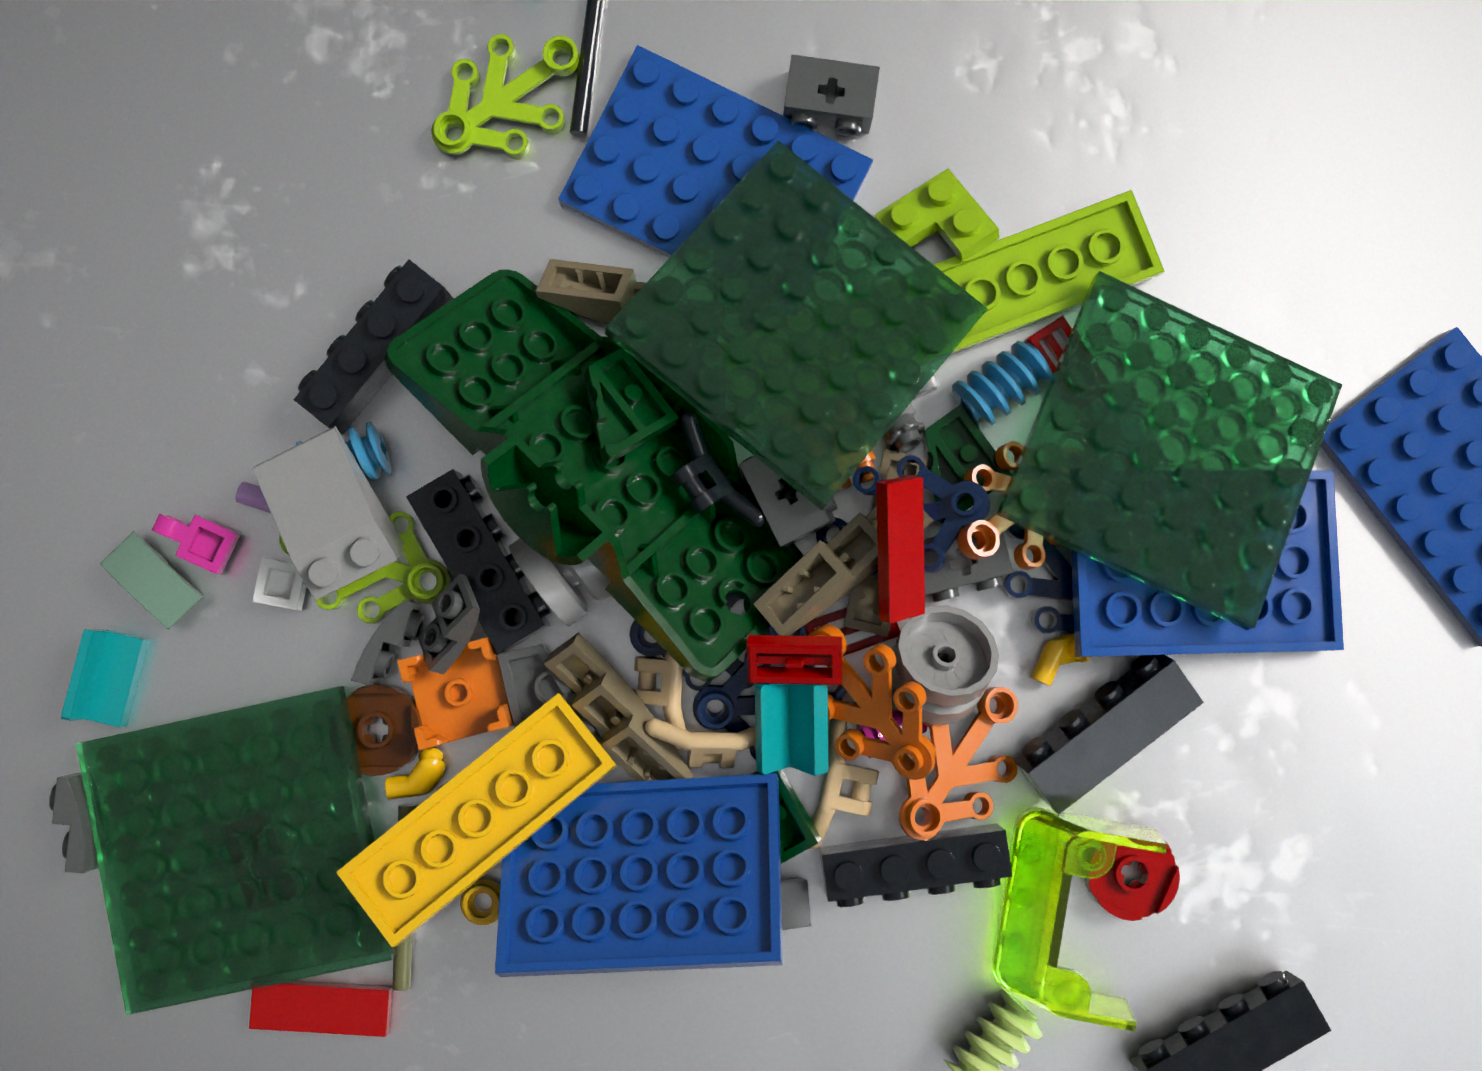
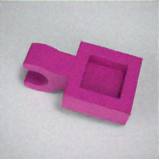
M159 514L152 528V531L181 543L175 556L219 575H222L241 535L200 515H194L190 525L172 516Z

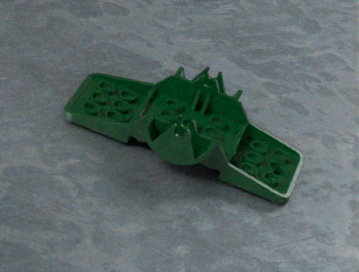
M508 269L491 273L396 337L387 348L385 355L387 368L472 455L480 450L485 454L481 458V474L485 488L498 513L512 531L537 553L559 564L578 565L588 558L610 581L605 590L689 675L701 681H710L719 677L747 649L748 635H761L770 626L754 603L804 556L795 544L780 547L767 520L762 527H753L720 500L696 515L689 506L692 500L683 487L677 488L670 478L676 471L692 462L679 422L683 412L692 411L697 415L708 452L737 492L761 509L753 491L740 476L734 444L728 437L752 415L746 409L737 413L725 412L724 368L719 365L713 371L709 370L702 360L703 354L706 353L703 347L667 354L664 342L665 328L660 323L656 324L634 342L630 338L600 336L567 309L538 298L536 294L537 285L517 271ZM624 347L679 418L672 428L605 466L600 456L584 374L589 365ZM698 476V478L700 479V481L703 483V485L705 486V488L708 490V488H707V486L705 485V483L702 481V479L700 478V476ZM728 593H736L743 597L745 614H734L727 608L726 603L728 601L725 599V596Z

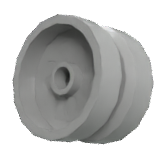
M520 538L509 546L511 554L525 576L550 609L566 626H571L588 613L587 602L578 589V584L595 600L603 602L611 596L605 590L610 581L588 558L578 565H564L540 555Z
M947 605L925 608V614L908 619L901 628L896 645L892 649L896 656V664L892 669V699L898 688L906 682L914 681L924 688L927 696L926 702L922 706V722L933 725L952 724L967 717L976 707L997 672L999 652L994 636L981 620L966 610ZM905 692L906 698L911 703H915L913 696Z

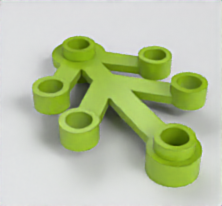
M497 34L491 37L487 44L490 58L482 101L468 111L470 89L478 85L480 73L473 61L469 59L456 61L451 69L454 83L449 110L441 113L434 120L431 129L432 139L436 146L442 152L449 155L465 153L474 145L504 150L506 155L512 159L525 157L530 149L525 133L519 129H510L504 133L480 128L481 125L491 118L539 125L545 133L550 135L560 133L565 127V117L559 106L546 104L541 107L517 103L516 101L552 76H568L577 69L579 53L576 44L569 37L559 35L550 38L543 47V59L505 86L504 80L507 64L514 60L516 50L511 38L507 35ZM500 44L509 46L508 52L504 55L494 53L495 48ZM566 54L570 57V60L565 65H557L555 63L556 57ZM463 69L473 70L472 76L467 80L459 79V73ZM554 113L559 116L558 122L554 125L544 123V118L548 114ZM453 128L462 130L461 136L456 140L447 138L448 132ZM514 138H520L523 140V145L520 149L511 150L508 148L509 142Z
M395 512L389 516L393 525L401 517L406 518L409 524L407 531L399 534L404 542L402 549L409 565L395 561L336 590L337 599L331 605L324 601V597L315 601L323 609L335 610L344 604L345 598L385 578L404 583L379 598L366 597L359 602L357 607L359 618L365 623L376 624L383 621L387 612L395 609L404 600L411 601L415 599L420 603L431 604L451 583V576L446 566L441 562L427 559L415 534V519L408 513ZM280 535V536H279L280 546H281L282 550H283L286 554H288L287 549H286V547H285V545H284V542H283V540H282V538H281V535ZM428 573H432L436 577V585L431 590H426L422 585V579ZM370 602H376L379 606V614L373 619L369 618L365 611L366 606Z

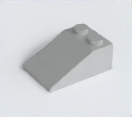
M336 426L252 468L290 559L315 600L399 559L404 542Z

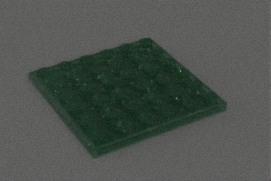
M777 141L605 328V335L822 511L988 308L780 141Z
M1099 271L1092 279L996 515L1245 630L1255 628L1343 384Z
M344 686L76 743L126 1015L390 961L397 957L396 947H391L336 873L375 841Z

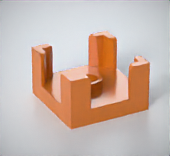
M488 637L468 642L463 652L444 674L429 671L424 655L397 660L402 682H411L417 710L422 721V726L414 728L419 750L514 725L497 656L500 653L496 652Z

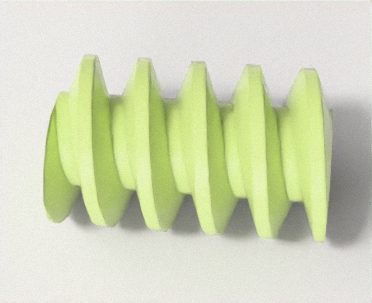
M1001 988L999 992L1006 1005L1002 1007L990 1002L988 1007L995 1019L989 1021L978 1016L976 1021L983 1032L981 1036L966 1031L964 1035L971 1048L967 1050L955 1045L952 1049L959 1059L958 1064L956 1065L945 1059L944 1061L952 1071H1004L1001 1064L1015 1069L1019 1063L1012 1050L1028 1054L1031 1049L1024 1036L1027 1035L1037 1040L1043 1036L1036 1023L1038 1018L1013 995Z

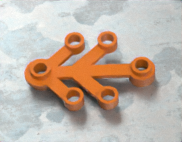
M1011 441L1000 446L995 453L996 463L1002 470L1012 471L1023 466L1046 475L1037 482H1032L994 472L991 467L984 464L969 469L965 473L964 481L978 483L976 474L979 473L983 477L984 485L982 487L986 492L990 490L1016 498L988 520H978L964 526L959 532L957 542L960 551L970 559L978 560L991 556L999 547V535L1026 515L1024 543L1019 544L1015 548L1014 560L1021 569L1029 570L1041 566L1045 561L1044 535L1046 540L1055 546L1070 542L1068 475L1071 473L1091 472V464L1088 457L1077 449L1064 447L1048 455L1025 449L1019 442ZM1008 450L1014 455V463L1007 456ZM1064 465H1065L1066 468L1068 469V474H1067L1066 471H1065ZM1056 491L1055 519L1048 521L1045 525L1047 497ZM1057 524L1063 530V537H1060L1057 533ZM971 535L977 539V548L972 543ZM1027 548L1033 554L1032 562L1026 556Z
M826 624L811 632L808 636L842 637V686L857 703L836 700L828 694V721L837 719L876 728L887 740L868 738L857 729H848L836 739L835 747L837 753L848 761L855 760L860 755L892 762L896 771L905 778L911 780L925 778L934 768L936 752L932 742L922 735V706L927 699L924 688L917 682L909 681L895 691L893 696L894 704L898 710L903 712V726L901 728L892 717V669L896 664L894 651L887 645L878 644L865 653L863 664L865 669L872 675L871 691L843 657L846 652L847 642L840 629ZM875 654L883 659L884 666H881L876 661ZM905 692L913 696L915 703H911L906 698ZM847 740L854 744L856 750L849 746Z
M990 687L985 690L977 704L978 714L953 751L948 724L933 725L922 722L925 726L929 727L931 742L935 748L934 766L936 777L928 789L925 778L920 780L906 778L909 797L902 803L899 810V823L906 835L917 840H928L941 830L944 822L965 818L985 820L990 817L994 806L991 797L986 793L970 792L965 795L962 801L943 803L952 787L987 781L1008 783L1016 777L1017 764L1010 756L994 755L986 763L968 765L995 723H1008L1015 717L1018 710V702L1011 690L1004 687ZM992 697L997 702V709L994 713H991L989 708ZM1001 761L1006 765V772L1002 777L997 772L998 764ZM977 798L982 802V809L978 814L973 810V803ZM921 808L924 811V820L917 824L915 822V813L917 809Z

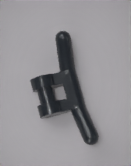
M692 411L683 412L679 422L692 462L670 476L677 488L683 487L692 500L689 506L696 515L720 500L753 527H762L767 520L763 511L734 489L708 452L697 415ZM698 476H700V478L702 479V481H703V482L705 483V485L707 486L708 490L705 488V486H704L703 483L700 481V479L698 478Z

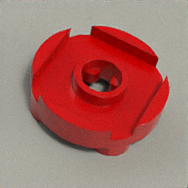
M1114 827L1107 830L1103 836L1097 839L1087 855L1085 862V886L1096 902L1115 917L1128 921L1143 920V917H1149L1153 913L1159 914L1174 900L1180 883L1179 867L1175 863V858L1171 853L1172 850L1168 843L1158 835L1139 827ZM1132 861H1138L1137 869L1143 873L1142 879L1140 881L1132 880L1129 885H1125L1123 883L1125 876L1121 873L1123 866H1129Z

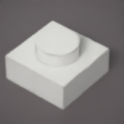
M262 557L252 602L302 610L307 586L293 563Z

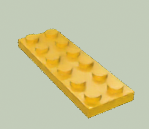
M557 693L336 873L391 947H396L613 770L617 764L563 696Z

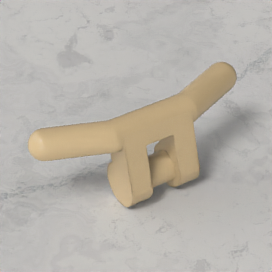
M667 652L665 658L636 656L634 671H639L638 687L634 688L633 691L644 704L663 706L666 722L686 730L681 709L683 668ZM657 673L662 674L661 689L656 688ZM675 746L677 750H683L682 748Z
M656 718L648 720L645 724V731L649 736L687 750L688 768H702L703 763H719V768H734L737 751H742L756 745L755 726L737 733L689 732Z
M831 719L829 723V772L824 774L818 806L812 818V823L822 840L810 849H817L821 846L835 810L870 816L873 802L869 801L872 785H877L879 776L878 770L845 764L846 760L836 751L835 742L840 735L847 731V722L837 719ZM843 778L854 781L851 796L840 795Z

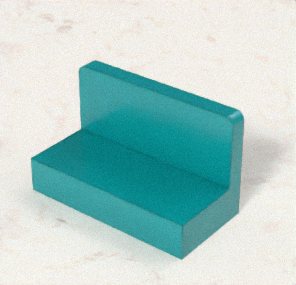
M85 629L79 645L61 719L68 721L86 719L119 728L127 727L150 639L108 629Z
M756 684L755 731L757 772L766 775L788 767L813 776L829 772L828 685Z

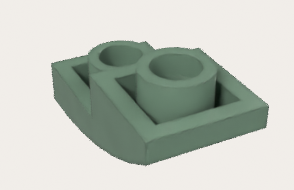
M135 531L100 563L119 585L168 630L202 598V594L170 567L168 561Z

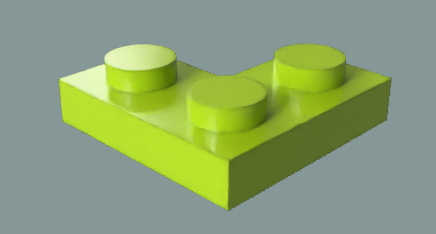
M949 168L875 214L876 225L899 254L904 253L933 233L938 232L963 262L999 239V228Z

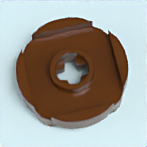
M376 684L356 689L350 693L351 695L345 699L343 704H339L331 721V741L338 756H342L351 765V769L363 775L381 776L395 772L414 761L419 750L414 728L422 726L414 696L392 685ZM376 717L382 718L383 724L388 725V734L383 735L381 743L376 742L374 734H368L367 732L368 725L375 724Z

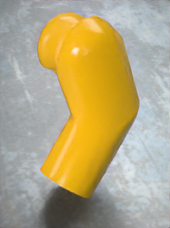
M1074 633L1052 638L1044 645L1030 677L1051 686L1060 665L1077 661L1083 663L1091 657H1075Z
M434 747L423 749L418 755L419 761L410 774L386 777L385 791L387 798L397 799L430 793L445 771L441 750Z

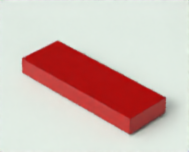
M908 475L876 482L879 620L894 623L925 614L923 477Z
M257 979L252 982L249 1029L386 1037L390 1033L393 989L388 986Z

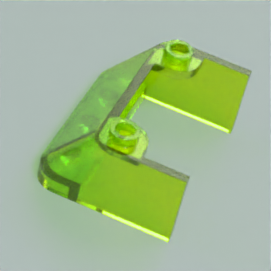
M1039 807L1026 809L1017 817L1013 829L1009 853L1013 877L1005 878L992 955L994 977L1004 988L1059 1017L1135 1032L1137 1022L1126 998L1093 992L1088 981L1080 972L1057 966L1072 875L1084 878H1098L1105 875L1113 866L1117 845L1166 854L1167 843L1157 830L1151 827L1062 812L1058 815L1054 810Z

